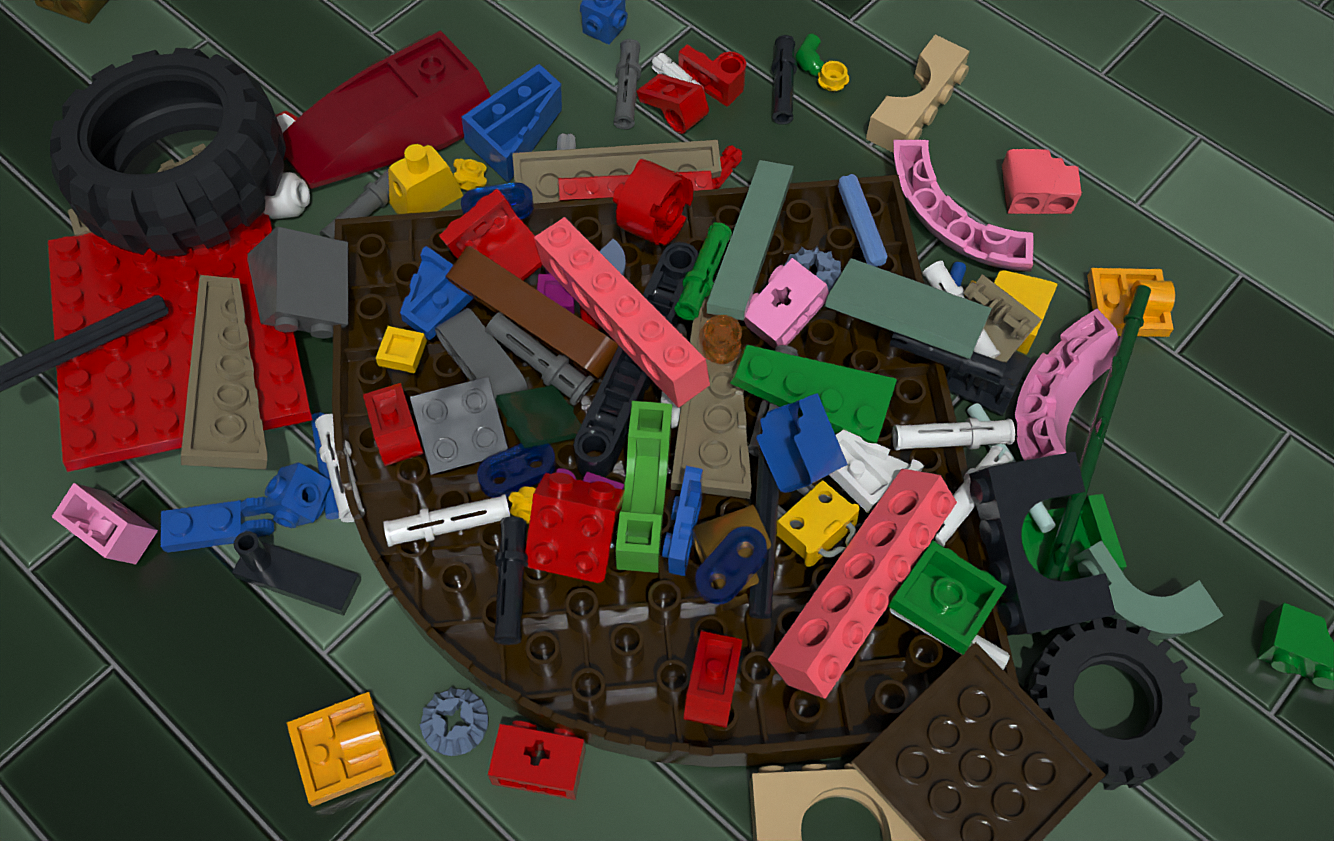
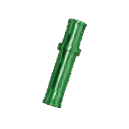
M713 223V225L709 226L707 236L694 266L683 279L684 289L674 309L676 314L683 319L694 320L695 317L697 318L705 297L709 296L714 285L713 277L720 264L727 243L732 236L731 229L723 223Z

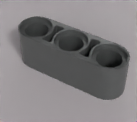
M466 308L434 327L443 347L470 381L489 376L497 409L528 390L527 383L517 366L493 336L485 332V326L471 309Z

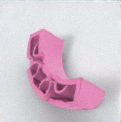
M894 140V163L903 194L917 218L935 237L953 250L975 261L1008 270L1031 272L1033 267V233L1008 230L991 224L985 226L968 217L967 212L957 205L950 196H945L940 189L930 161L928 140Z
M1098 308L1067 328L1060 335L1061 341L1049 354L1042 353L1023 383L1017 401L1015 418L1017 421V444L1024 461L1066 453L1065 437L1067 425L1077 402L1089 386L1111 367L1112 359L1119 343V337L1115 327Z

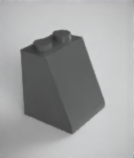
M276 227L248 253V264L261 324L275 326V329L281 332H294L297 330L310 332L316 338L333 337V325H341L343 328L348 325V242Z

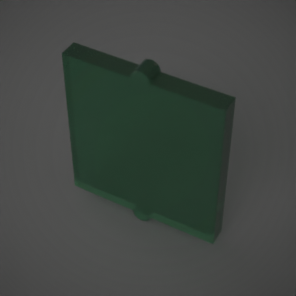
M553 385L499 394L495 399L507 419L506 425L513 428L524 448L574 439L581 427L580 422L573 413L574 407L567 404L560 391Z

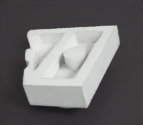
M842 430L836 434V437L848 465L829 475L869 513L875 508L901 469L921 472L924 465L914 459L910 464L888 455L890 449L876 443H868L860 436Z

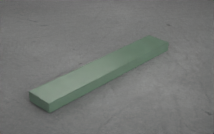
M759 160L707 302L708 314L739 320L745 319L793 177L794 166Z

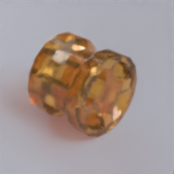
M717 315L705 323L702 348L706 358L717 364H727L738 357L741 350L742 327L736 319L727 315ZM719 340V341H724V342H726L727 344H719V343H716V342Z

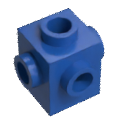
M582 0L580 5L583 33L608 45L626 26L628 14L626 12L625 0Z
M299 462L281 467L265 489V496L267 498L262 510L273 515V520L284 527L296 528V526L313 523L324 510L325 501L323 499L331 480Z

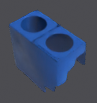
M818 393L772 409L767 412L766 417L761 418L760 423L763 432L757 435L756 439L781 492L786 493L806 487L848 465ZM801 407L803 416L798 418V410Z

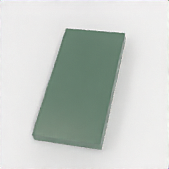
M852 258L828 294L825 304L830 309L967 359L971 358L992 309Z

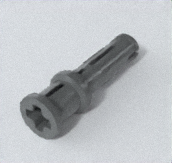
M498 312L486 326L485 332L491 334L514 352V354L540 372L544 384L547 386L553 385L570 398L569 403L571 405H577L591 388L595 378L591 375L588 377L584 376L569 364V358L565 355L559 354L555 356L529 334L503 316L504 314Z

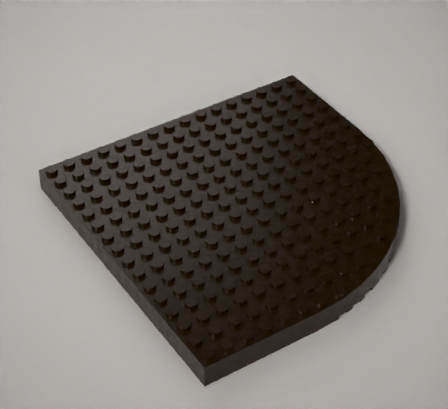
M899 175L858 178L888 255L886 263L882 266H877V268L924 284ZM839 179L790 183L753 294H760L769 284L768 280L773 271L780 265L784 266L789 255L798 253L801 247L806 250H813L817 246L821 252L828 253L831 251L833 258L841 262V272H843L851 258L867 264L838 188ZM749 187L694 191L691 206L685 204L681 214L687 217L683 227L676 237L666 245L651 243L617 226V204L613 202V197L510 206L535 236L565 217L598 251L602 250L612 239L617 241L622 247L626 259L624 277L643 295L656 265L667 246L672 243L684 242L694 246L699 253L707 236L709 226L713 225V223L727 225L733 234ZM471 209L335 219L334 239L348 242V325L344 328L341 325H333L332 412L335 453L349 509L359 531L360 538L374 566L400 609L421 636L449 664L499 703L550 731L561 728L575 734L578 738L584 739L585 744L601 750L653 762L704 767L772 765L858 756L961 656L960 653L892 614L890 607L887 606L826 699L787 685L768 659L842 553L829 558L823 556L813 566L807 567L805 559L779 538L776 533L772 616L769 619L750 617L749 602L722 611L693 544L685 576L669 573L668 558L662 557L667 532L673 533L675 520H671L674 500L676 496L681 494L680 490L671 489L679 425L671 429L658 573L617 569L616 542L619 512L614 524L605 579L600 583L532 569L528 566L525 567L523 576L521 642L514 645H503L494 642L498 567L495 565V555L500 549V521L436 535L433 541L427 542L426 538L394 544L390 547L387 543L383 521H392L420 514L421 509L428 508L429 512L464 503L500 497L504 494L506 495L510 512L512 502L508 499L510 493L518 492L522 487L537 488L545 473L553 474L560 468L571 471L577 480L583 481L584 476L580 474L576 466L574 441L607 369L599 380L595 379L593 385L580 402L573 406L569 403L570 398L553 385L547 386L543 383L540 372L494 338L517 366L528 386L526 392L497 409L509 454L431 474L410 396L470 380L443 347L437 334L431 340L426 338L427 342L415 373L378 366L376 356L388 326L417 332L402 321L400 311L405 297L410 293L409 285L413 274H417L420 267L422 249L427 246L454 265L457 258L439 235L447 229L452 221L461 218ZM730 240L727 243L720 264L718 265V268L713 277V283H715L717 274L719 272L721 263L723 261ZM812 264L809 271L815 276L817 274V267ZM542 265L527 277L524 282L537 290L538 274H546L545 267ZM474 298L461 310L471 309L485 328L496 315L495 312ZM575 300L574 315L581 319L580 306ZM824 304L787 346L796 349L799 357L896 378L897 381L877 444L890 449L889 456L908 464L913 459L921 462L924 465L921 472L941 475L950 492L954 495L964 483V476L968 472L963 446L895 450L892 441L894 425L957 423L943 364L895 347H890L889 344L894 333L893 331L830 309ZM681 318L678 320L676 329L690 342L693 320ZM738 319L741 352L746 345L774 351V348L746 327L744 320ZM603 328L599 329L600 332L612 339ZM540 343L542 346H544L546 349H548V350H549L551 353H553L555 356H558L557 353H555L554 351H552L551 349H549L548 347H546L545 345H543L542 343ZM569 362V364H570L571 366H573L575 369H577V370H578L580 373H582L584 376H586V377L590 376V375H588L587 373H585L584 371H582L581 369H579L578 367H576L575 365H573L572 363ZM652 380L650 381L649 389L645 391L643 402L661 403L662 390ZM401 383L424 454L385 466L373 435L363 394ZM744 390L748 446L762 398ZM628 438L613 471L605 477L625 484ZM345 440L349 442L352 451L351 456H349L354 473V477L356 479L355 483L358 488L362 507L365 510V514L363 517L361 515V512L357 506L354 497L347 462L348 451L345 446ZM592 450L586 455L597 457L603 454V452ZM749 453L751 475L750 499L702 493V505L697 525L751 505L755 507L759 457ZM830 475L812 483L815 487L823 480L848 502L858 504ZM779 489L778 505L788 512L804 495L798 490L785 493ZM860 505L858 521L855 526L856 533L872 512L867 513ZM975 506L947 540L944 548L951 549L966 562L979 570L989 573L990 561L986 544L983 543L979 534L980 519L977 506ZM482 510L452 517L451 521L483 515L487 511ZM444 520L411 526L409 530L443 524ZM527 523V527H526L525 552H526V544H527L528 529H529V524H528V523ZM850 532L847 533L829 551H832L837 547H846V538L848 537ZM998 600L977 635L1010 655L1004 671L1019 685L1006 628L1002 625L998 614L1000 605ZM701 631L743 639L727 728L683 720L688 687Z

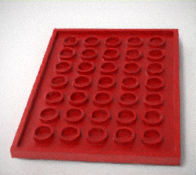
M262 213L248 227L241 223L229 231L231 239L209 249L204 244L188 247L187 255L162 257L153 252L151 248H148L144 255L112 245L106 239L93 233L48 240L54 340L60 339L154 295H160L163 298L169 311L166 316L56 366L62 459L67 472L182 448L200 275L239 278L263 431L312 421L294 332H281L276 330L275 326L261 324L248 264V253L273 231L269 215Z

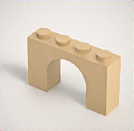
M850 763L844 765L842 770H827V765L809 764L801 767L802 771L785 772L782 766H766L759 768V773H752L749 786L754 841H802L801 825L804 814L818 801L830 797L849 798L865 806L878 821L883 841H921Z

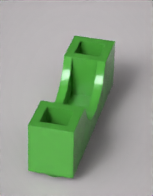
M632 401L628 434L625 494L619 515L616 542V564L619 570L658 573L672 429V404Z

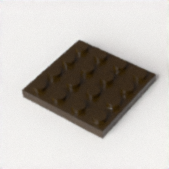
M977 642L973 643L964 655H961L850 762L921 841H1043L1106 775Z

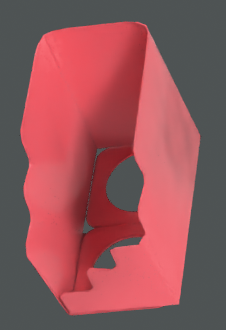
M1011 149L1007 151L1002 164L1007 214H1072L1082 194L1077 166H1066L1062 158H1052L1050 151L1047 149Z

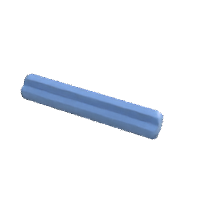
M854 174L842 176L839 179L838 188L865 260L869 265L875 267L882 266L886 263L888 255L858 178Z

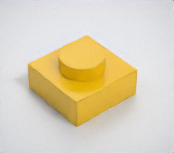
M388 326L376 356L378 366L415 373L427 342L425 334Z

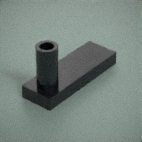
M242 532L234 540V549L240 556L232 571L236 579L343 616L345 615L361 582L358 574L261 542L253 532Z

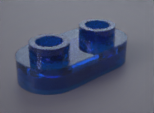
M518 182L475 188L466 192L461 199L463 215L471 210L479 199L489 195L495 189H498L504 195L520 219L529 216L534 208L531 189L527 185Z
M532 439L485 459L478 468L477 477L480 488L487 496L495 498L504 494L508 497L510 493L518 492L522 487L535 485L542 480L545 473L553 474L556 467L555 453L547 442ZM533 461H541L543 463L538 468L529 466ZM496 477L506 478L501 484L493 483Z
M748 526L732 530L700 565L696 572L695 580L697 590L705 601L716 605L731 601L762 567L767 558V542L759 530ZM745 547L751 548L754 551L752 556L748 558L741 557L738 552ZM720 578L725 580L726 585L722 589H714L710 586L711 582Z

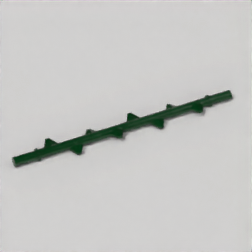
M1144 285L1136 287L1129 312L1124 316L1123 322L1125 324L1079 463L1086 492L1068 497L1043 574L1046 578L1054 581H1060L1139 328L1144 324L1143 316L1151 294V289Z

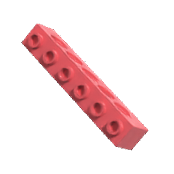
M565 217L534 237L542 265L678 408L710 386L706 358Z
M908 469L900 470L769 657L768 661L787 685L826 699L957 502L941 475Z

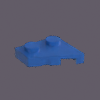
M425 246L420 254L422 259L417 274H413L409 285L411 290L404 299L400 315L403 322L417 332L424 333L425 337L431 340L436 335L434 327L458 314L473 298L445 278L453 264Z
M686 466L681 494L676 496L671 516V520H675L673 533L667 532L662 557L668 558L669 573L681 576L686 574L693 544L694 526H697L702 505L703 469Z

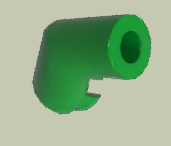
M808 34L797 51L796 61L804 71H809L812 76H817L825 64L819 59L820 55L816 52L821 41L815 34Z

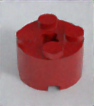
M644 158L640 159L627 181L618 184L613 193V202L617 204V226L657 245L659 243L663 245L670 243L679 233L687 218L681 215L685 204L690 206L692 204L694 193L692 181Z

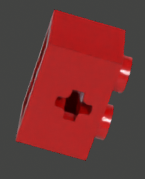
M513 721L511 726L500 724L488 777L492 785L576 800L586 753L585 741L561 728H556L553 733L537 731L536 725L524 721ZM539 751H545L547 759H541L539 765H533L531 757H537Z

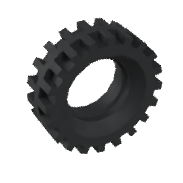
M1102 618L1091 620L1084 627L1076 623L1070 626L1061 636L1058 634L1033 663L1032 672L1026 678L1024 688L1028 689V696L1106 774L1100 780L1101 783H1104V790H1115L1121 785H1128L1129 788H1133L1148 779H1153L1186 753L1183 749L1194 740L1197 731L1191 729V724L1200 717V707L1191 706L1190 698L1198 691L1195 683H1184L1181 674L1188 667L1183 659L1176 663L1170 660L1166 652L1172 646L1165 640L1156 646L1147 640L1151 630L1143 626L1133 633L1126 630V620L1116 619L1111 626H1104ZM1103 664L1115 666L1131 675L1143 688L1149 703V719L1143 731L1136 736L1119 739L1107 737L1093 729L1080 715L1074 700V684L1082 671L1088 667Z

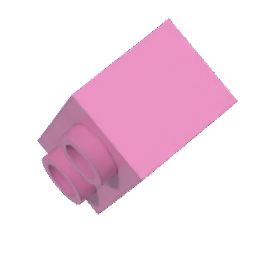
M793 258L785 266L780 265L773 271L768 280L769 284L760 294H753L744 319L746 327L774 349L779 345L787 346L826 303L829 294L827 284Z
M73 483L52 515V518L104 558L131 564H137L158 531L105 491Z

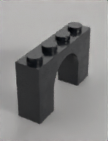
M1076 451L987 467L969 474L971 480L969 487L970 495L974 503H976L980 519L979 534L983 543L986 544L990 561L989 574L1006 586L999 598L998 614L1002 625L1006 628L1007 636L1030 634L1116 615L1106 573L1065 581H1054L1035 570L1028 561L1022 545L1021 535L1024 520L1028 512L1036 504L1042 501L1086 492Z

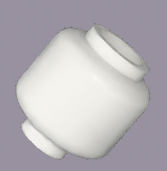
M283 172L275 196L264 197L266 202L263 213L269 215L270 219L291 218L301 215L310 201V193L306 182L295 173Z

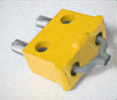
M823 480L815 487L810 484L797 489L804 497L788 512L778 505L777 536L805 559L807 567L813 566L823 556L829 558L843 553L856 535L855 526L858 521L859 505L848 502ZM850 532V534L846 538V547H837L832 551H829L847 533Z

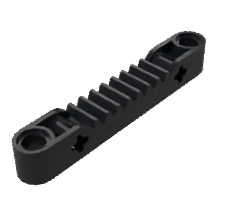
M684 242L672 243L665 248L643 293V296L675 328L677 327L678 320L681 319L674 309L684 289L683 279L692 270L698 256V251L694 246ZM618 346L575 437L574 452L577 470L584 477L586 472H590L605 478L613 471L628 438L632 401L643 402L645 391L650 387V377L620 346ZM592 450L603 452V454L597 457L586 455Z

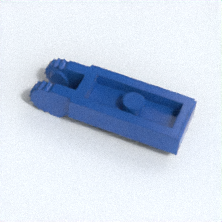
M267 497L246 498L242 502L238 500L161 511V548L164 552L169 553L233 544L235 538L240 533L247 531L255 533L257 537L273 534L274 522L272 520L258 519L245 522V517L268 513L262 510Z

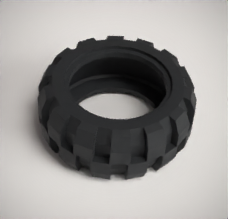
M175 48L173 54L162 55L157 50L132 55L133 61L117 68L113 64L107 66L91 76L93 83L85 90L76 89L62 105L63 120L54 121L50 138L52 174L60 191L80 221L93 234L106 239L108 243L144 255L148 248H151L153 252L162 257L187 255L188 247L204 244L209 249L231 239L229 231L241 223L247 227L252 224L265 211L266 200L264 197L275 196L282 178L283 160L286 150L282 129L270 100L260 83L250 77L245 70L234 62L218 54L209 58L199 49ZM189 130L218 132L203 151L177 167L152 174L135 175L124 173L129 163L140 151L163 137Z

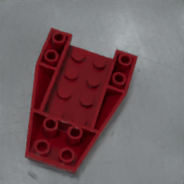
M440 30L426 35L371 63L316 102L283 132L286 146L284 157L309 188L313 189L394 164L405 158L404 152L406 148L413 144H419L423 147L430 145L435 150H439L464 138L462 116L487 100L491 95L478 69Z

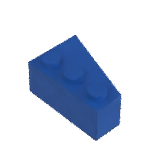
M538 64L462 116L465 143L507 183L514 176L512 153L532 152L561 112V83Z

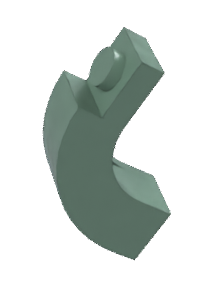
M1102 541L1073 557L1078 564L1077 568L1081 577L1106 573L1116 615L1102 618V621L1109 626L1116 619L1126 620L1127 631L1135 633L1143 626L1151 630L1147 640H1166L1201 629L1223 616L1200 580L1181 587L1167 597L1152 596L1140 591L1128 581Z

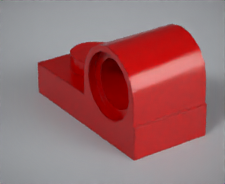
M688 44L679 51L678 66L692 77V80H696L701 84L705 93L726 107L734 102L743 92L747 62L741 54L725 52L712 61L704 53L698 52Z
M658 74L636 91L640 102L661 108L669 126L680 134L685 133L709 113L702 85Z
M401 383L363 394L373 435L385 466L424 454Z
M704 631L700 632L683 720L727 728L743 639Z

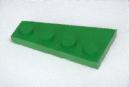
M746 345L741 352L730 384L779 407L818 393L835 433L838 434L845 430L860 436L868 443L877 444L897 379ZM800 407L798 410V416L802 417L803 412Z

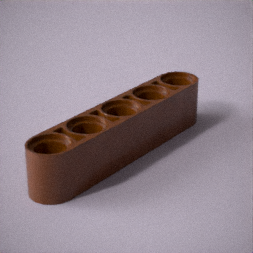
M466 246L445 276L457 288L496 314L501 312L504 314L503 316L558 355H565L569 358L570 363L597 380L600 379L611 363L619 346L608 336L470 246Z

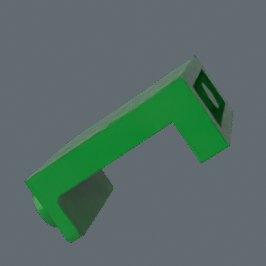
M1103 494L1087 496L1084 501L1060 581L1081 577L1077 568L1078 564L1073 557L1100 541L1103 542L1122 572L1127 567ZM1065 508L1047 510L1056 526L1046 533L1041 532L1030 512H1028L1024 520L1021 535L1023 549L1030 564L1041 575L1044 574Z

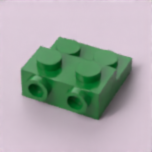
M932 541L888 607L964 655L1006 586L995 580L988 572L979 570L960 558L951 549L944 548Z

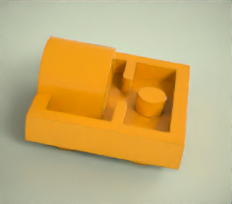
M1090 269L1087 278L1093 311L1097 308L1115 327L1118 336H1121L1125 324L1123 322L1124 316L1129 312L1136 287L1139 285L1149 287L1151 294L1143 316L1144 324L1139 328L1137 336H1170L1174 330L1170 312L1175 302V288L1172 281H1164L1162 269Z
M369 692L287 722L308 803L312 807L396 774L373 698Z

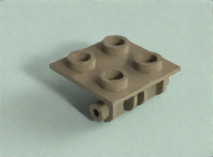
M983 274L976 283L972 282L963 293L966 295L965 299L992 308L984 329L996 349L1001 353L994 359L1007 362L1042 320Z

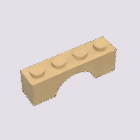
M935 34L920 53L914 78L921 84L923 91L909 97L887 96L870 118L866 139L894 153V140H919L922 127L925 124L929 126L933 122L940 103L945 105L953 93V86L956 83L961 84L969 71V66L966 65L970 51Z

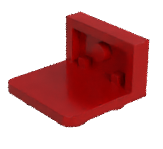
M498 189L479 199L471 210L461 218L452 221L447 229L439 235L457 259L466 246H470L523 281L542 266L534 240L535 235L516 215L507 199Z
M545 473L533 493L525 552L528 555V567L595 583L602 582L607 574L614 524L623 504L625 490L614 488L610 483L603 481L590 483L576 480L566 473Z

